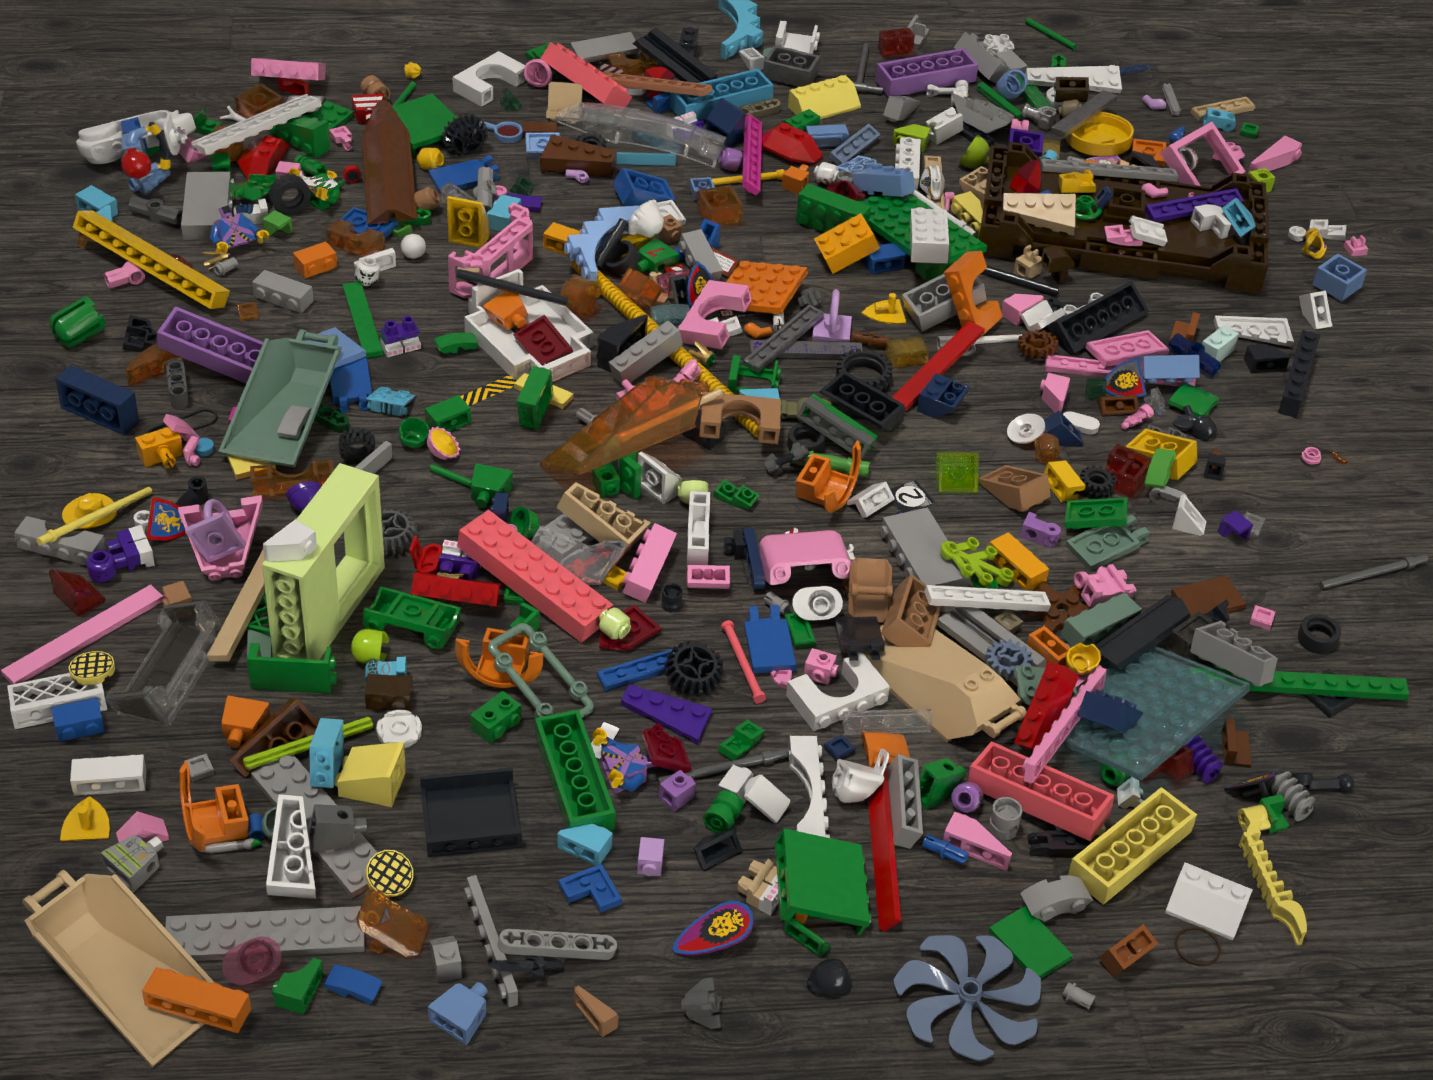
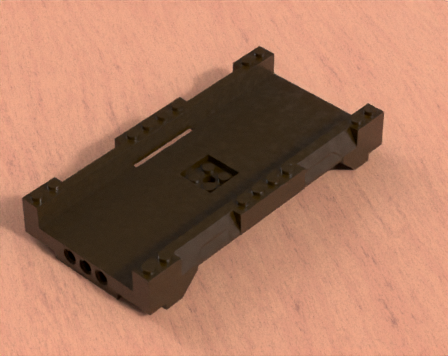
M1009 142L1008 147L991 145L978 237L981 242L987 245V252H984L983 256L1011 259L1012 254L1023 255L1024 248L1031 245V251L1033 252L1037 249L1039 251L1038 256L1042 258L1044 248L1060 246L1066 250L1075 263H1079V269L1157 279L1158 274L1223 283L1224 289L1231 291H1241L1250 294L1261 293L1268 268L1269 211L1266 183L1250 181V175L1231 173L1213 183L1211 187L1162 180L1093 175L1096 192L1061 193L1059 174L1068 173L1042 171V186L1039 193L1049 190L1052 194H1076V198L1088 195L1093 200H1095L1096 195L1104 186L1109 187L1113 193V196L1102 208V213L1098 218L1093 220L1075 218L1074 236L1066 232H1056L1050 228H1040L1034 224L1026 223L1019 214L1003 212L1004 193H1018L1009 187L1017 171L1026 163L1039 158L1027 144ZM1150 183L1158 189L1167 188L1168 196L1150 198L1145 194V190H1142V186ZM1235 188H1237L1244 199L1243 205L1252 214L1256 225L1254 229L1240 237L1231 224L1227 238L1220 239L1212 229L1199 231L1191 222L1192 215L1159 221L1157 223L1164 225L1163 229L1168 241L1163 247L1143 241L1142 246H1139L1158 249L1157 251L1087 241L1089 239L1108 242L1104 226L1123 225V230L1131 229L1129 220L1132 216L1150 220L1145 212L1146 205L1187 198L1189 193H1194V196ZM1092 205L1091 210L1096 213L1097 209ZM1075 211V212H1077V213H1079V214L1087 215L1086 213H1082V212H1080V211Z

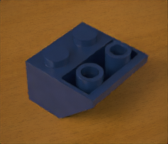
M720 98L706 119V133L728 148L742 142L745 112L724 98Z
M935 373L919 394L917 412L932 418L952 412L968 393L970 386Z
M1096 689L1095 693L1086 690L1077 716L1126 733L1142 717L1143 712L1136 709V704L1117 696H1110Z

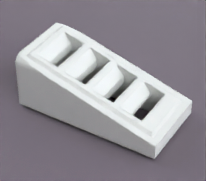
M748 48L739 51V55L749 70H763L765 57L757 50Z

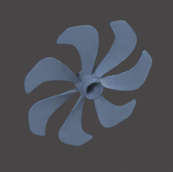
M951 935L929 936L921 944L920 950L940 953L951 965L959 985L943 972L926 962L912 960L904 964L893 980L898 995L901 996L909 987L916 984L937 987L955 994L923 998L913 1002L908 1007L906 1016L915 1037L932 1043L931 1023L938 1015L957 1005L962 1009L952 1025L949 1034V1045L954 1052L967 1058L982 1061L994 1054V1051L980 1044L973 1033L971 1010L977 1006L1002 1042L1016 1045L1035 1036L1037 1019L1023 1022L1013 1021L1001 1016L981 1002V997L1024 1006L1036 1004L1040 999L1041 979L1033 970L1026 968L1023 980L1014 986L983 992L982 985L1011 965L1013 954L1010 949L994 936H977L976 941L986 951V959L981 972L975 979L968 977L967 950L960 938Z

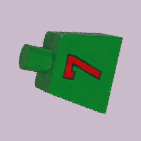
M654 238L638 251L640 259L634 268L637 273L646 271L649 274L651 272L664 274V268L679 264V253L659 239Z

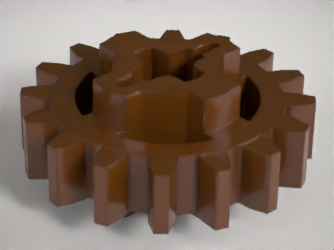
M1035 329V332L1028 330V334L1023 332L1022 336H1019L1017 348L1020 353L1024 352V356L1029 355L1030 358L1035 356L1038 359H1041V357L1047 359L1048 355L1054 356V353H1057L1058 340H1056V336H1052L1051 332L1046 333L1045 330L1039 332L1037 329Z

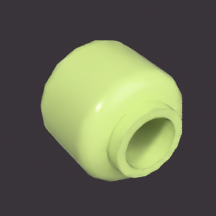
M618 608L605 609L599 616V629L611 639H622L631 629L630 618Z

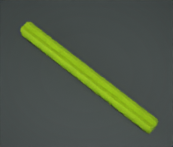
M365 717L344 724L343 738L372 729L373 723L371 718ZM314 735L245 757L243 759L244 766L247 770L280 760L282 757L310 750V744Z

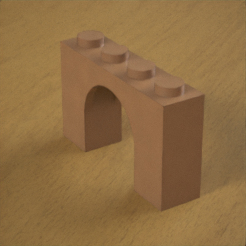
M703 392L702 396H704V395H706V394H708V393H710V392ZM724 394L701 405L699 437L719 439L721 421L728 416L741 415L752 419L758 425L759 443L778 444L781 399Z

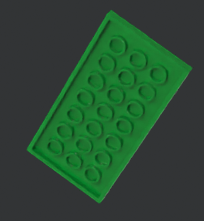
M911 194L902 197L879 195L858 201L871 206L869 227L889 242L894 243L911 257V209L918 207L925 209L933 208ZM948 219V263L957 261L966 252H987L986 244ZM919 262L927 269L948 264Z

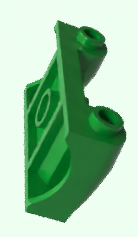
M380 587L371 607L364 608L363 625L366 629L383 631L384 627L389 623L394 626L424 633V642L432 649H442L460 622L461 608Z

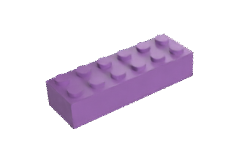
M965 48L877 63L875 81L880 87H883V91L888 97L909 95L911 93L927 91V85L930 84L943 88L955 86L959 80H965L967 83L976 82L978 64Z
M176 306L157 332L158 348L246 384L264 343Z

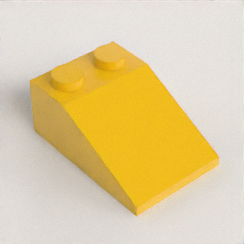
M448 196V242L482 248L489 238V220L483 203Z
M1144 429L1125 446L1126 451L1148 467L1157 448L1175 450L1177 457L1170 468V479L1178 480L1198 461L1197 441L1149 429Z

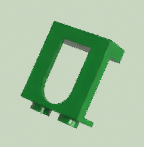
M733 355L728 389L734 395H739V390L753 389L737 387L738 376L767 380L771 383L770 388L779 387V381H776L780 380L781 369L778 368V360L775 361L774 369L763 368L757 373L746 366L740 365L741 356Z

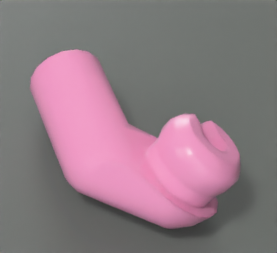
M1150 183L1142 186V190H1145V194L1150 198L1168 196L1167 188L1158 189Z
M195 436L190 437L183 449L185 461L189 466H198L200 463L199 456L195 455L194 452L200 440Z

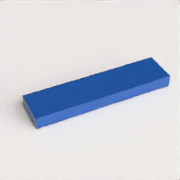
M672 649L597 671V678L604 691H609L665 674V661H667V655Z

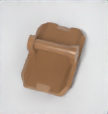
M855 558L850 565L848 614L850 617L877 616L878 622H885L893 592L892 566L887 559Z

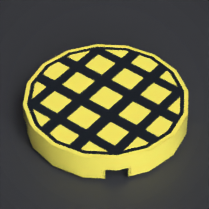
M102 651L83 653L71 661L69 665L70 676L73 681L75 679L82 685L101 683L105 681V677L108 675L110 678L115 671L113 657Z
M383 850L376 853L366 866L365 876L367 885L376 895L391 898L400 896L411 885L413 867L402 853L395 850Z

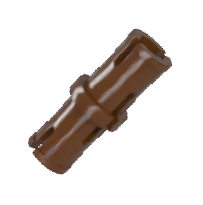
M853 331L851 342L868 345V347L888 348L890 336L875 335L873 332L869 334Z

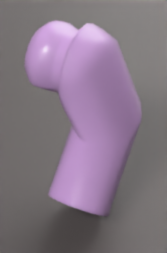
M1148 95L1142 98V101L1152 110H1163L1166 107V102L1163 99H1152Z
M566 169V178H575L580 183H586L589 180L588 174L583 170Z

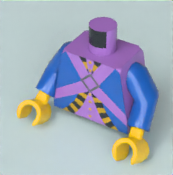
M229 205L219 208L222 218L213 223L210 233V240L216 248V254H220L221 250L227 254L228 249L251 243L256 239L255 237H258V243L260 244L263 243V238L269 240V233L266 230L259 229L242 213L232 215Z
M597 728L592 733V736L595 737L593 744L595 746H602L601 764L613 794L623 790L633 792L646 781L647 768L656 767L652 765L649 754L642 756L637 744L616 742L607 737L606 731L602 728Z

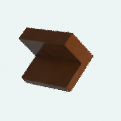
M1226 717L1221 730L1224 765L1250 768L1249 733L1236 730L1235 718Z

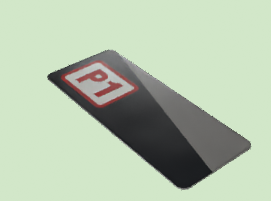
M718 310L721 318L755 314L754 311Z

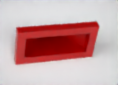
M278 77L279 90L296 95L308 94L310 96L309 82Z

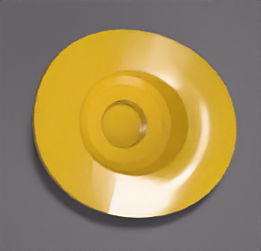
M85 494L66 505L62 512L63 522L68 524L114 502L103 494ZM117 511L78 529H89L107 524L116 517Z

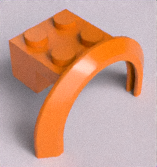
M857 440L852 448V465L849 476L832 471L831 459L812 454L796 479V497L824 505L828 513H833L842 508L850 498L858 478L861 465V446L859 441Z
M487 628L482 641V656L478 667L473 664L470 658L469 640L456 638V658L460 666L471 677L492 687H517L506 672L502 673L495 669V659L488 651L489 642L506 631ZM519 633L497 648L501 653H508L512 657V667L525 683L529 684L539 676L542 670L544 653L530 651L529 655V638L526 634ZM527 659H528V668H527V670L523 673L524 668H525V665H526V662H527Z
M185 761L179 772V786L183 820L189 843L201 853L204 852L205 845L248 838L249 820L239 784L216 787L215 800L191 803L190 770L188 762Z

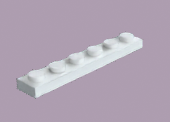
M926 585L924 591L929 605L1010 609L1016 611L1028 610L1035 612H1049L1051 606L1046 593L1040 591Z

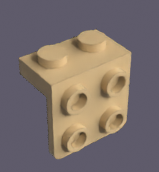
M550 82L546 118H550V121L559 122L560 119H567L569 123H577V120L581 119L582 85L577 83Z

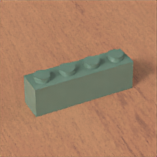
M1126 593L1113 596L1109 601L1098 603L1094 608L1086 609L1079 615L1066 619L1060 635L1072 647L1078 643L1084 645L1094 644L1108 637L1138 616L1142 608Z

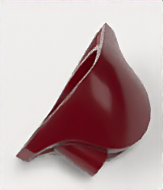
M846 180L838 181L827 187L828 191L855 201L865 199V194L856 185Z

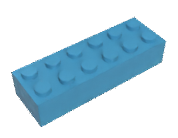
M754 69L700 82V84L712 85V92L705 96L671 92L670 107L677 116L693 111L698 121L706 120L720 98H724L731 104L739 107L772 99L774 85L759 69Z

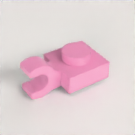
M346 126L329 130L330 137L336 144L342 143L345 151L352 150L350 146L352 133Z

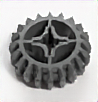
M384 508L381 511L384 555L386 557L388 554L393 556L396 553L403 554L404 550L409 551L414 536H417L416 522H414L413 517L408 515V512L402 513L401 509L394 511L393 508L386 511Z

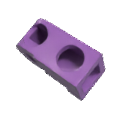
M1029 512L1023 523L1020 538L1048 547L1056 546L1061 528L1055 523H1046L1036 519L1037 514Z

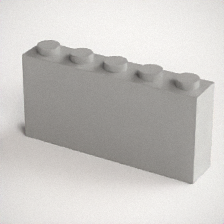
M187 172L181 222L183 240H210L213 223L222 218L219 208L229 205L232 213V200L234 198L229 191V182L233 184L235 182L234 179H231L230 172Z
M928 508L883 517L880 534L887 541L889 550L894 553L898 565L903 568L906 578L912 574L925 585L969 587L970 578H966L961 574L960 569L953 560L949 561L941 556L940 547L944 541L948 540Z

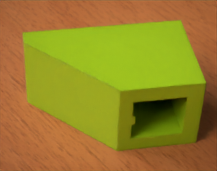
M913 124L894 129L892 145L900 144V137L921 139L920 152H924L929 142L931 128Z

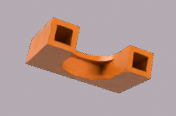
M982 251L966 252L944 271V275L961 327L970 320L985 328V334L1003 316L998 301H983L977 307L975 306L972 297L973 283L976 277L987 268Z

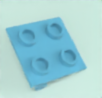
M380 387L366 398L371 400L368 402L367 407L371 411L386 413L388 405V414L392 413V415L402 417L407 414L405 405L413 400L416 395H412L404 390L396 392L391 391V388Z

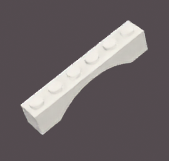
M790 736L788 748L790 755L789 767L804 783L810 799V807L804 818L797 824L796 831L830 838V835L825 834V830H828V816H824V812L827 809L826 798H822V794H825V781L821 780L820 777L823 776V763H819V759L822 758V746L818 745L817 736Z

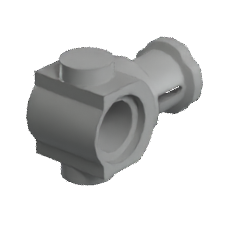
M1030 104L1025 105L1022 118L1033 119L1034 123H1037L1038 128L1047 131L1054 126L1055 108L1043 106L1036 109L1031 107Z

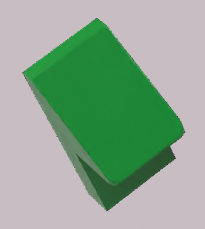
M205 108L193 116L196 126L195 133L209 135L223 129L222 122L206 118Z

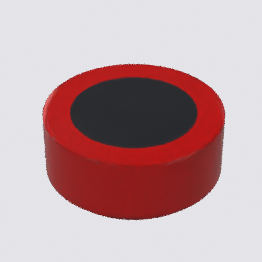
M349 165L343 170V177L346 182L355 183L361 178V172L357 166Z

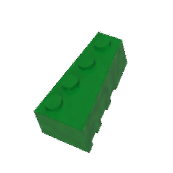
M302 114L301 117L289 119L286 123L277 124L268 130L271 134L283 139L315 159L330 151L328 121H319L318 118L314 117L310 119L307 118V115Z

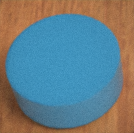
M200 438V442L194 450L195 454L201 457L211 455L214 452L213 441L208 438Z

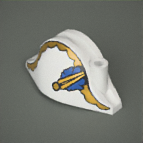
M928 165L921 176L919 184L934 200L940 199L945 188V180L938 165H934L933 168L931 165Z

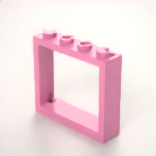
M1213 122L1174 142L1160 152L1169 168L1176 170L1179 183L1201 186L1178 150L1204 136L1229 174L1245 173V170Z

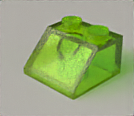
M979 452L935 453V475L938 492H978Z

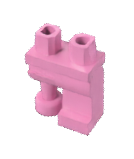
M1113 564L1108 565L1107 568L1099 567L1096 574L1088 575L1082 571L1076 572L1074 576L1075 586L1077 588H1084L1081 596L1089 608L1095 607L1098 603L1109 601L1113 596H1119L1123 593L1133 598L1136 592L1134 584H1126L1127 574L1125 571L1117 570Z

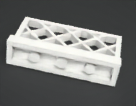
M70 673L8 685L14 728L20 729L53 722L51 707L98 698L100 711L107 710L102 682L93 685H82L84 687L81 690H77L74 688L79 683L77 680L74 679L73 681L71 679ZM67 681H70V682H71V683H70L69 685H67V686L62 685L63 682H67ZM48 686L44 691L39 689L40 687ZM55 689L61 691L57 695L52 694ZM19 691H25L22 695L14 693ZM32 694L38 695L34 700L28 698Z

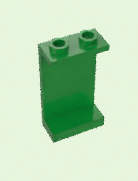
M250 643L247 664L251 689L331 693L332 685L337 683V671H333L336 666V657L332 656L331 647L326 648L324 660L261 657L260 643Z

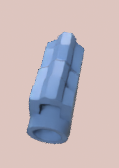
M160 168L159 171L150 173L141 179L135 180L128 177L127 182L131 191H139L141 194L146 195L159 183L163 182L170 175V171H164Z

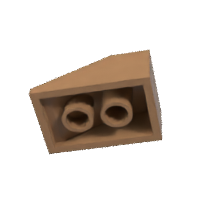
M1005 465L978 478V483L1007 507L1017 509L1020 512L1027 511L1029 507L1041 504L1043 500L1051 497L1047 474Z

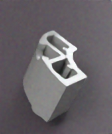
M1070 875L1059 876V880L1049 883L1045 879L1020 893L1031 915L1044 922L1059 914H1076L1086 908V905L1093 901L1082 879Z

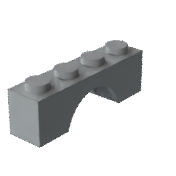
M29 516L25 517L14 532L17 548L86 565L87 558L93 552L98 550L106 551L104 535L85 530L72 537H58L55 542H47L40 546L36 538L48 531L46 521Z

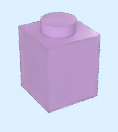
M641 837L637 874L661 876L664 839Z

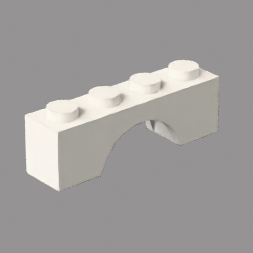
M690 491L687 566L708 565L710 492Z

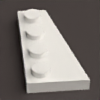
M1215 316L1214 318L1216 331L1224 325L1239 333L1238 337L1288 347L1293 346L1294 340L1287 318Z

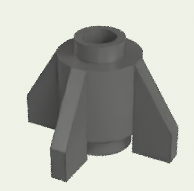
M714 977L703 978L681 1000L683 1013L687 1014L689 1019L710 1029L721 1027L720 1014L714 1015V1013L719 1012V1002L723 999L722 995L718 996L717 992H711V990L716 989Z

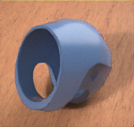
M1018 69L1007 71L997 81L996 88L998 94L1007 100L1017 98L1027 85V77ZM1010 73H1016L1022 78V88L1019 80Z

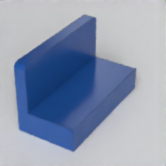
M671 92L654 96L653 100L646 101V105L656 114L670 110Z

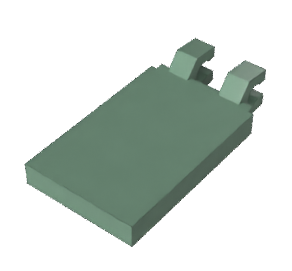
M1131 514L1127 518V525L1092 528L1066 540V547L1091 572L1138 549L1142 544L1148 542L1146 536L1150 532L1143 527L1131 534L1130 532L1136 529L1133 523L1137 522V519Z

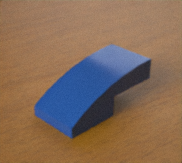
M334 964L323 987L344 998L347 994H350L371 1005L383 981L362 971Z

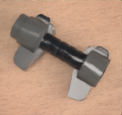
M797 442L793 444L792 452L786 456L777 459L773 453L769 455L765 465L768 472L776 476L782 473V465L793 460L797 465L806 462L805 458L810 454L805 444L801 446Z

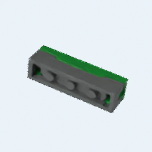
M812 394L804 401L796 416L850 453H852V448L858 440L861 446V459L871 450L878 437L815 394Z

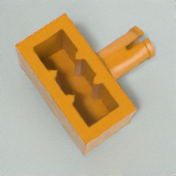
M169 427L135 437L138 456L144 467L161 462L165 468H170L168 462L171 467H174L176 464L175 458L184 455L181 436L178 432H173Z

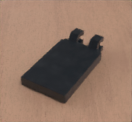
M877 616L834 617V626L841 652H848L850 661H858L857 652H869L871 660H880L879 651H884L885 643L881 635Z

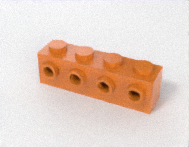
M156 967L142 989L144 1004L147 1007L235 1033L240 1031L251 1011L249 994L244 991L229 989L218 983L202 981L194 976L178 974L171 969Z

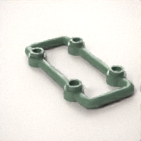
M520 623L489 642L488 651L495 659V669L502 673L506 672L536 709L535 718L553 715V707L549 703H542L512 667V657L508 653H501L497 648L521 632L528 636L530 649L544 653L543 656L570 687L569 696L573 700L581 701L585 707L579 710L582 719L593 711L594 704L587 695L588 688L586 684L582 681L574 680L546 646L547 638L544 633L535 632L528 624Z

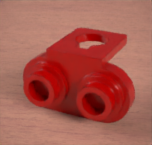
M414 536L409 551L415 569L422 573L436 574L439 568V556L443 551L442 546L439 544H429L422 550L418 536Z

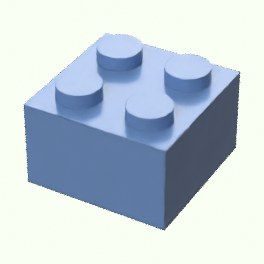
M1336 254L1317 268L1312 285L1343 301L1362 287L1367 269L1340 254Z

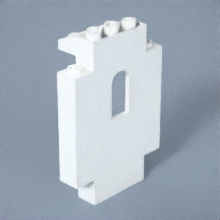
M517 269L496 279L523 285V272ZM482 284L472 287V297L468 298V312L470 315L464 317L465 332L473 333L478 341V345L514 380L520 378L524 373L529 374L532 366L551 370L552 382L591 366V351L589 348L593 347V331L566 306L518 294L528 313V317L525 319L527 321L526 326L545 315L574 351L542 366L533 356L524 351L515 340L514 332L511 329L505 330L489 319L483 305L505 290ZM543 285L534 288V289H538V290L550 292V291H549L545 286H543Z

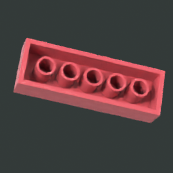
M550 42L540 58L574 83L581 84L585 91L621 114L632 98L627 93L628 89L622 85L619 86L615 80L600 70L598 71L590 63L587 64L586 60L577 56L568 48L566 50V47L559 43L555 45Z
M992 741L971 764L968 782L977 784L984 794L995 799L1001 797L1013 798L1021 804L1024 812L1086 840L1091 841L1111 815L1114 800L1113 794L1047 765L1033 783L1024 781L1025 771L1022 768L1027 757Z

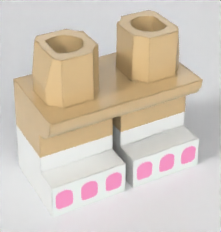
M770 859L765 864L753 860L749 866L748 875L755 877L754 880L742 876L738 881L737 890L747 896L746 903L771 916L779 904L777 868Z

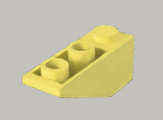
M971 191L953 196L951 211L960 220L966 222L968 227L977 232L976 236L979 237L982 218L980 200Z

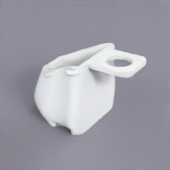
M880 749L874 768L838 759L837 768L832 778L835 796L843 803L859 802L868 798L884 781L883 774L889 759V753L885 749ZM884 756L883 764L880 767L881 758Z

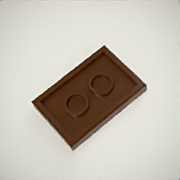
M1226 575L1172 588L1171 590L1173 598H1182L1190 613V622L1198 620L1226 599L1229 601V605L1226 607L1227 613L1245 609L1247 604Z

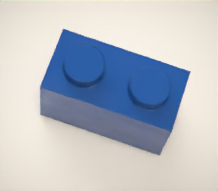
M894 243L879 245L880 249L863 258V263L869 273L877 274L904 269L906 255Z
M98 698L51 707L58 742L105 732Z

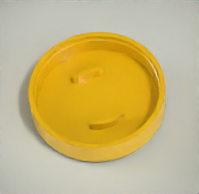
M1100 112L1066 137V141L1075 150L1088 155L1115 156L1130 149L1134 128L1129 121L1118 115Z

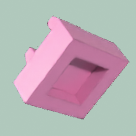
M1360 235V239H1356L1353 236L1351 240L1344 242L1343 247L1351 257L1367 255L1368 248L1365 245L1366 239L1362 235Z

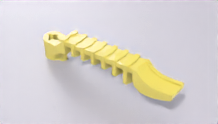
M1263 805L1239 809L1238 821L1244 831L1239 847L1243 849V856L1247 858L1248 867L1253 871L1252 876L1258 882L1257 887L1262 891V898L1267 903L1266 907L1268 910L1270 909L1273 918L1281 921L1289 928L1296 946L1302 945L1307 933V923L1303 908L1292 900L1293 893L1291 890L1284 891L1283 881H1277V872L1272 871L1271 860L1268 861V852L1264 850V843L1260 840V831L1271 828L1266 808Z

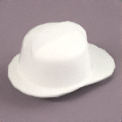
M807 587L800 589L795 594L792 606L795 613L804 620H826L840 613L843 600L841 594L832 587Z

